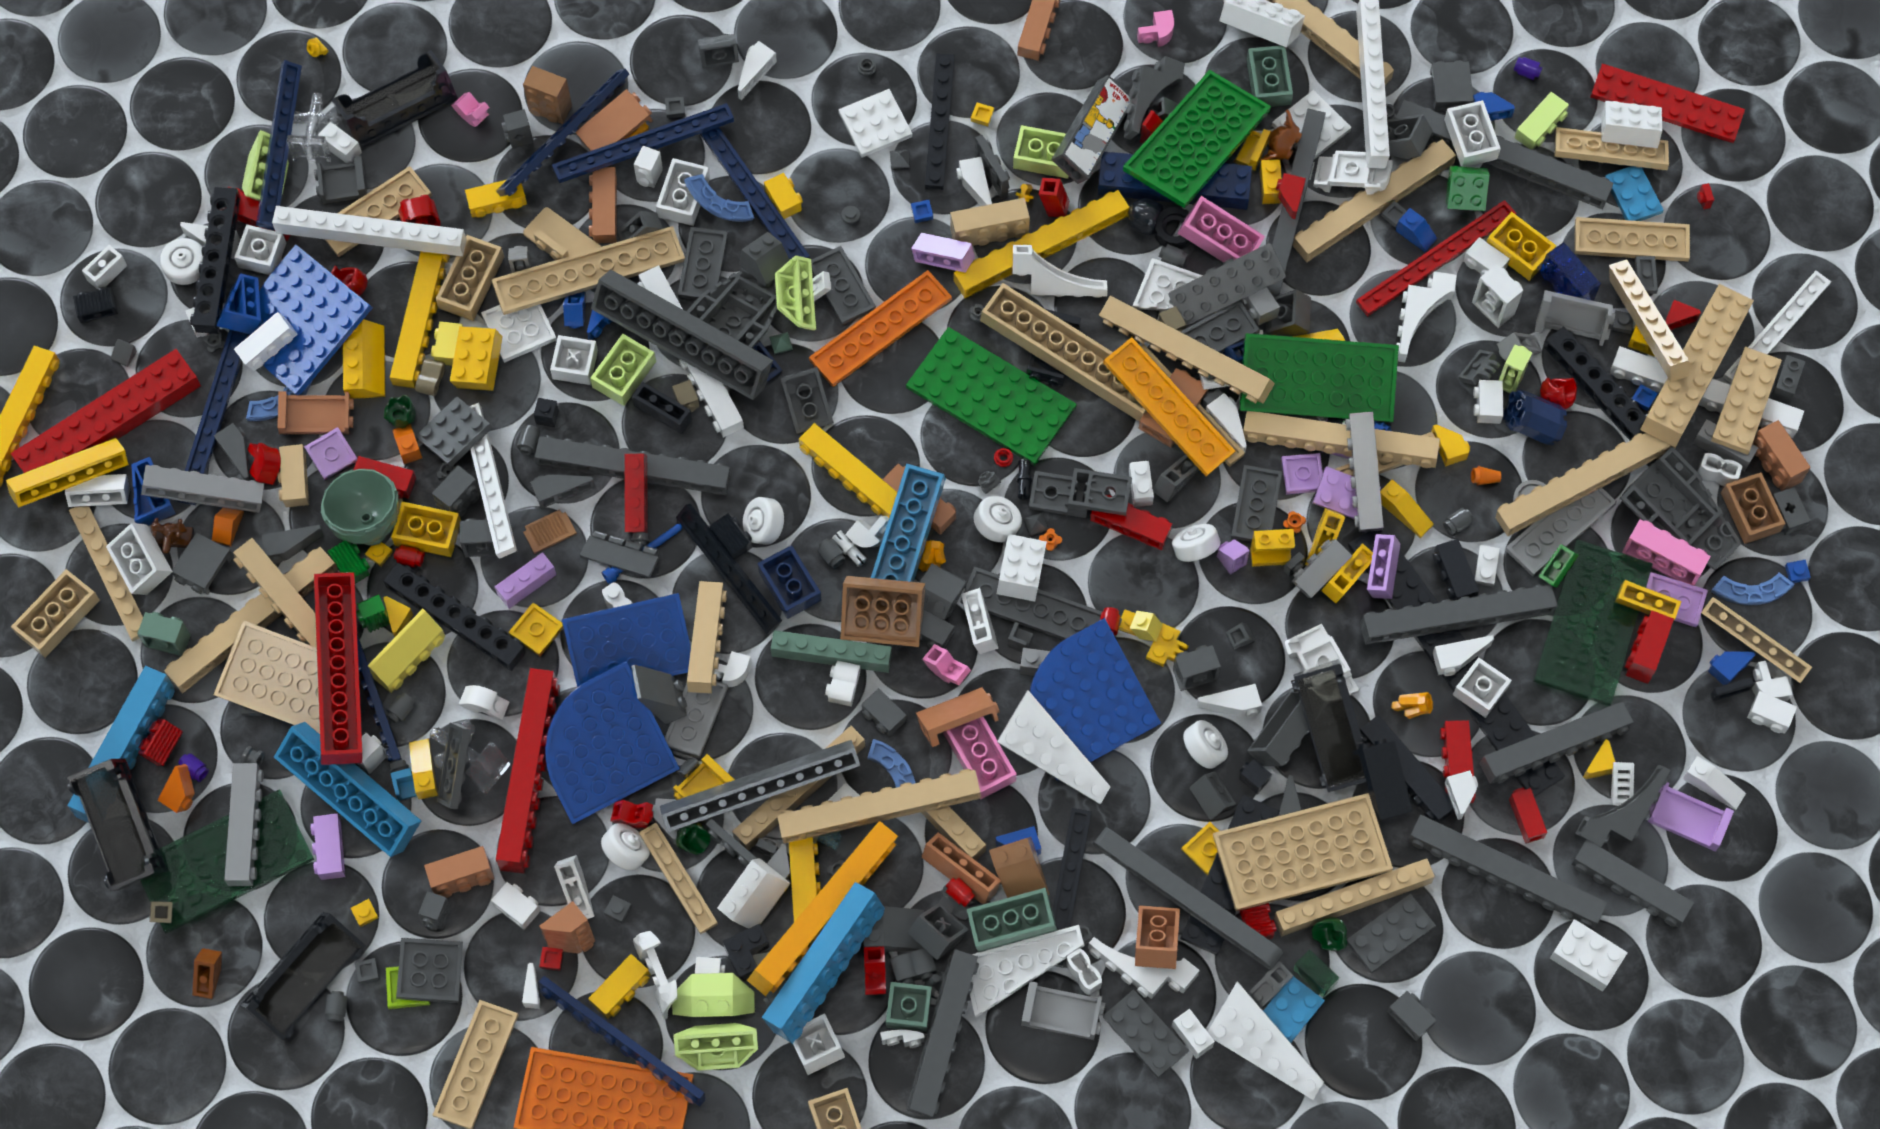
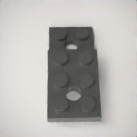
M1074 468L1073 477L1035 471L1029 509L1081 518L1087 517L1088 510L1126 516L1132 477ZM1048 489H1053L1057 494L1049 497L1045 492ZM1111 489L1115 492V495L1107 497L1104 492Z

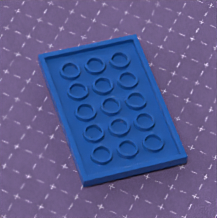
M679 593L562 619L577 687L625 661L628 663L631 671V666L638 665L665 672L672 676L688 672L691 645Z

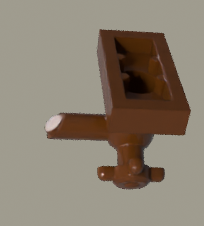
M159 518L154 519L151 525L152 535L158 546L163 547V553H169L171 547L187 548L193 538V527H185L182 519H178L176 524L165 523L164 525L158 522Z

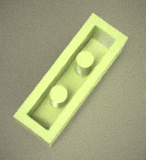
M1550 92L1519 126L1514 138L1530 150L1536 146L1540 147L1546 139L1545 136L1548 133L1552 134L1557 127L1556 124L1559 121L1562 122L1567 117L1569 104Z
M1514 345L1499 378V381H1503V390L1508 393L1516 392L1531 358L1532 352L1524 346Z

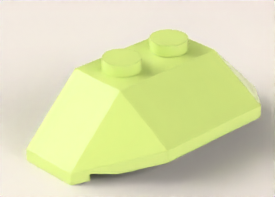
M261 130L249 153L242 184L245 196L260 201L270 140V134ZM287 159V165H286V171H285L284 184H285L286 175H287V170H288V165H289L288 159Z
M794 256L775 273L777 309L797 327L814 331L816 330L811 259Z
M734 973L691 974L677 988V999L672 1004V1014L688 1017H713L755 1013V992Z
M739 1023L693 1026L674 1034L675 1056L681 1058L698 1071L739 1068L758 1050L757 1028Z

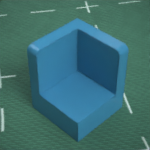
M410 768L390 773L398 801L417 796Z

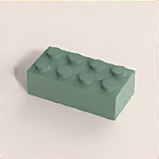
M1046 888L967 909L978 952L1058 931Z

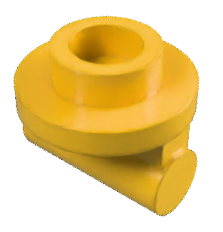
M317 37L308 40L306 48L312 57L328 53V49Z
M1022 184L1020 187L1021 193L1016 192L1015 194L1019 196L1018 199L1025 198L1026 202L1034 199V196L1030 195V191L1033 188L1032 185Z

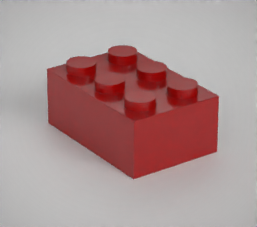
M1652 610L1649 616H1644L1638 628L1636 640L1633 642L1632 652L1624 667L1628 669L1625 676L1647 684L1650 682L1657 669L1674 618Z

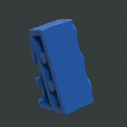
M240 273L231 287L216 326L251 335L261 322L259 282L257 277Z
M147 457L132 464V483L134 488V521L137 524L149 526L152 525L155 518H159L158 521H161L176 513L170 499L141 495L145 466L154 465L151 458Z

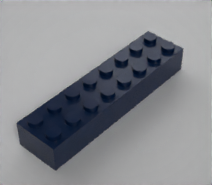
M1104 151L1101 157L1098 195L1104 196L1108 192L1119 190L1123 198H1149L1154 201L1173 202L1123 171V166L1134 154ZM1224 163L1189 204H1194L1202 196L1218 207L1247 210L1252 166Z

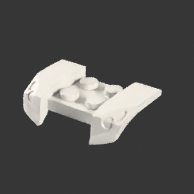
M1336 151L1333 157L1319 156L1313 186L1321 188L1324 192L1330 193L1332 186L1363 187L1367 195L1374 194L1377 191L1385 190L1387 187L1393 161L1388 160L1386 168H1367L1366 152Z
M1322 624L1285 641L1289 658L1297 657L1304 670L1339 659L1349 695L1359 692L1352 678L1350 667L1333 637L1327 634ZM1333 670L1309 677L1313 687L1308 689L1316 693L1326 704L1342 700Z
M651 931L639 933L633 939V943L641 963L647 964L650 975L655 974L652 978L656 987V1001L665 1020L668 1018L670 1006L677 999L676 980L668 983L654 949L661 944L659 939Z

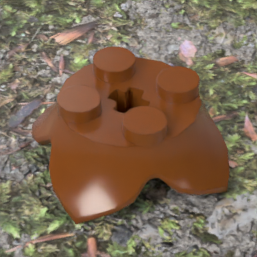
M1286 110V121L1283 124L1285 126L1277 127L1270 133L1269 146L1272 150H1268V154L1260 158L1259 161H1282L1283 159L1288 160L1293 152L1291 148L1294 142L1298 143L1302 133L1299 132L1300 128L1293 121L1289 110Z

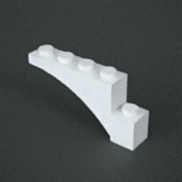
M1013 245L1012 274L1019 276L1031 274V295H1055L1057 297L1064 295L1075 297L1093 296L1096 298L1107 296L1106 280H1094L1070 274L1044 260L1032 249V245Z
M1434 271L1432 278H1428L1427 288L1409 285L1407 292H1403L1402 303H1405V308H1401L1400 320H1403L1402 326L1399 325L1397 337L1401 338L1400 343H1396V345H1399V362H1405L1411 339L1423 320L1443 302L1452 300L1457 275Z
M1095 937L1088 944L1089 953L1094 958H1101L1106 962L1105 966L1112 972L1116 970L1122 975L1121 979L1129 985L1132 983L1138 988V993L1145 998L1148 996L1152 999L1167 981L1171 989L1184 993L1199 975L1200 970L1185 958L1181 961H1176V969L1135 966L1134 957L1106 946Z

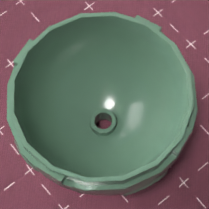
M370 469L349 470L342 473L325 490L321 503L322 517L336 537L353 544L376 545L384 540L385 536L396 525L400 509L398 492L393 481L389 477Z

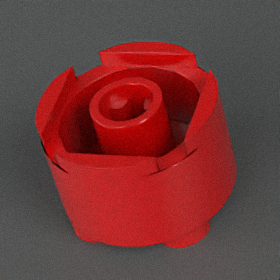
M424 194L420 197L404 199L400 202L401 206L398 213L401 222L433 226L441 225L435 202L430 199L429 195Z

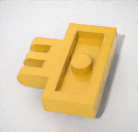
M1162 623L1157 641H1153L1146 659L1164 667L1167 659L1174 662L1176 655L1184 652L1179 648L1187 650L1189 646L1177 640L1181 631Z

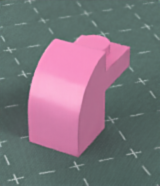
M1172 10L1154 12L1153 26L1138 28V43L1148 44L1157 41L1158 47L1167 44L1172 38L1174 29Z
M470 92L464 93L451 105L466 122L474 127L478 126L489 115L487 110L490 107L485 102L479 103Z
M935 644L923 657V661L928 668L948 684L952 682L960 685L971 672L968 666L954 660L948 650Z

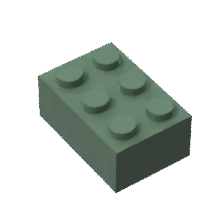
M1286 47L1249 48L1246 60L1252 95L1271 107L1291 105L1293 90Z

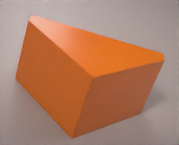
M223 507L214 516L212 541L231 547L244 511Z

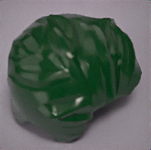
M402 395L398 398L391 397L384 409L383 417L395 427L404 428L414 421L416 411L411 399L407 395Z
M700 821L679 828L677 832V847L695 855L703 853L711 841V835Z
M1330 917L1313 926V940L1318 941L1323 950L1339 951L1347 947V928L1342 920Z

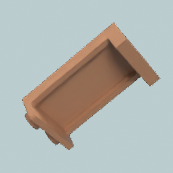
M626 89L575 133L586 147L592 151L626 139L647 120L650 123L653 122L650 117L652 112L646 105L642 107L639 104L641 100L634 92L631 94Z
M1176 368L1170 376L1171 381L1197 408L1209 389L1204 390L1201 380L1194 379L1185 370ZM1146 411L1139 421L1138 429L1171 448L1175 442Z
M279 391L278 432L279 434H327L338 427L342 434H350V428H353V416H350V410H354V398H350L349 392H345V395L341 396L287 395L286 391Z
M981 687L916 712L920 729L931 746L934 747L940 744L937 734L990 714L995 722L999 721L997 714L1000 711L997 703L993 702L990 693H986Z

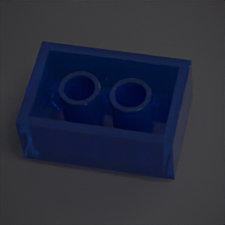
M1564 242L1546 254L1540 272L1543 278L1553 285L1557 293L1594 301L1601 283Z

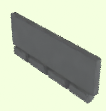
M595 531L592 536L588 537L580 557L650 578L659 560V550L645 546L643 549L642 544L627 541L626 543L625 539L612 535L609 537L608 534Z

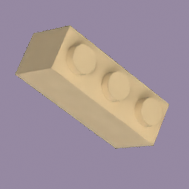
M303 444L279 447L281 472L278 473V481L282 485V489L279 490L280 501H283L286 508L309 505L307 461Z

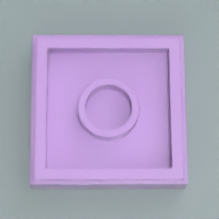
M338 427L304 446L324 480L357 461L356 455Z
M1320 453L1282 456L1281 462L1286 495L1317 492L1323 475Z

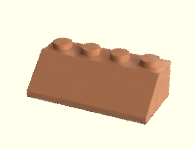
M573 901L539 926L547 946L550 948L563 949L564 952L579 954L582 951L586 952L591 949L595 942L587 918Z

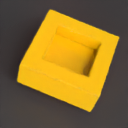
M977 102L971 116V122L988 127L994 113V107Z
M380 542L379 544L371 545L365 556L382 567L393 553V550Z
M1124 609L1119 630L1135 635L1130 626L1136 613Z
M369 899L351 907L360 927L378 919Z

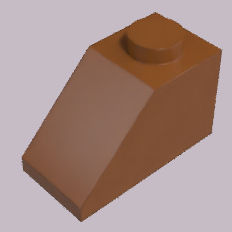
M202 948L195 958L193 996L213 999L221 972V951Z

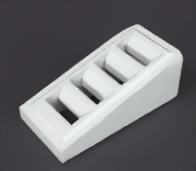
M1613 762L1611 802L1613 805L1619 806L1634 795V763ZM1618 770H1629L1628 773H1618ZM1618 778L1628 779V781H1618ZM1618 787H1627V790L1618 789Z
M529 963L522 1003L525 1008L540 1009L536 969L533 963Z

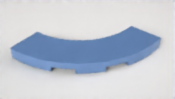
M703 174L688 177L684 180L694 199L711 214L735 222H746L754 219L749 201L736 202L719 197L709 186Z
M311 383L306 387V389L301 393V395H306L311 386ZM287 386L284 388L287 395H296ZM278 395L265 400L249 401L247 421H264L278 417Z
M1780 572L1772 579L1753 586H1747L1723 576L1711 592L1732 603L1761 605L1782 597L1795 584Z
M873 739L868 759L878 763L887 770L896 788L900 787L903 783L915 784L913 773L906 760L889 745Z

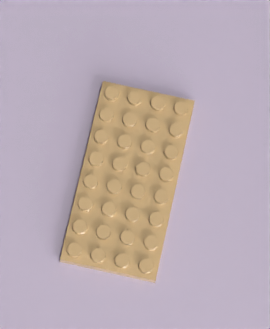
M1369 793L1213 833V839L1236 911L1393 870Z

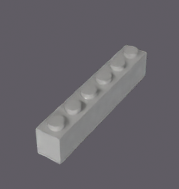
M1373 412L1349 414V419H1345L1346 431H1350V438H1347L1348 450L1352 451V458H1349V468L1353 469L1354 477H1351V489H1355L1356 495L1352 496L1353 508H1357L1354 524L1355 527L1359 528V532L1383 530Z
M146 465L141 495L260 513L264 483H259L255 480H240L236 477H220L216 474H201L197 471H181L177 468H162L158 465Z
M233 763L225 882L228 886H253V879L257 878V868L254 867V862L258 859L256 840H259L260 837L257 821L261 819V810L258 809L259 801H262L260 782H263L264 779L263 770L260 769L257 763Z

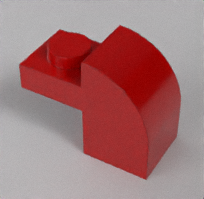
M250 443L247 450L255 459L249 473L257 482L273 485L281 464L279 450L268 447L263 443Z
M626 800L615 802L610 821L616 824H627L636 829H646L653 817V804L645 802L637 805Z
M884 946L864 947L865 995L886 994Z

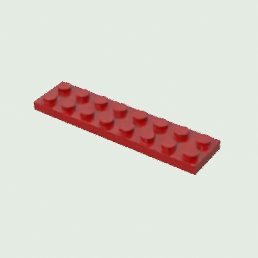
M1603 63L1591 94V98L1603 102L1617 101L1620 103L1661 107L1662 121L1730 143L1735 141L1745 111L1743 108Z

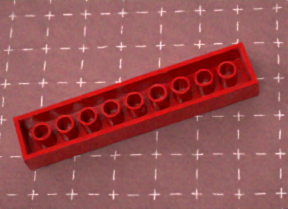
M175 349L10 454L23 473H26L114 438H121L198 389L201 385L178 350Z
M354 572L314 574L321 765L362 763Z
M530 668L496 854V862L500 871L524 874L525 868H529L530 856H528L529 848L533 847L534 837L531 834L532 829H536L537 825L535 811L539 810L540 807L538 794L539 791L543 790L544 779H541L542 772H545L547 768L545 760L546 737L552 715L557 711L555 698L560 694V685H558V678L555 677L554 671Z

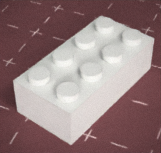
M1226 0L1220 22L1288 47L1300 36L1305 15L1300 14L1297 10L1284 8L1279 3H1271L1266 0Z

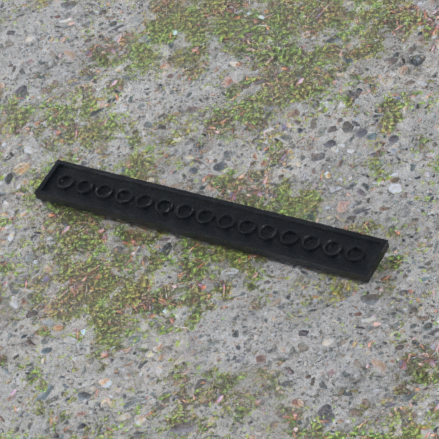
M1384 528L1379 531H1368L1350 542L1348 547L1354 553L1363 543L1373 552L1376 534H1389ZM1399 551L1392 599H1387L1392 608L1399 610L1410 605L1417 607L1428 602L1432 604L1438 603L1403 553ZM1371 564L1366 569L1368 575L1370 573ZM1459 630L1414 637L1434 665L1435 661L1432 653L1435 646L1466 641ZM1478 656L1454 675L1445 676L1442 674L1453 692L1478 659ZM1505 693L1486 718L1461 701L1496 751L1536 736ZM1548 761L1543 763V766L1538 769H1527L1524 774L1516 778L1525 790L1531 788L1535 797L1562 780L1565 775L1555 762L1550 763Z

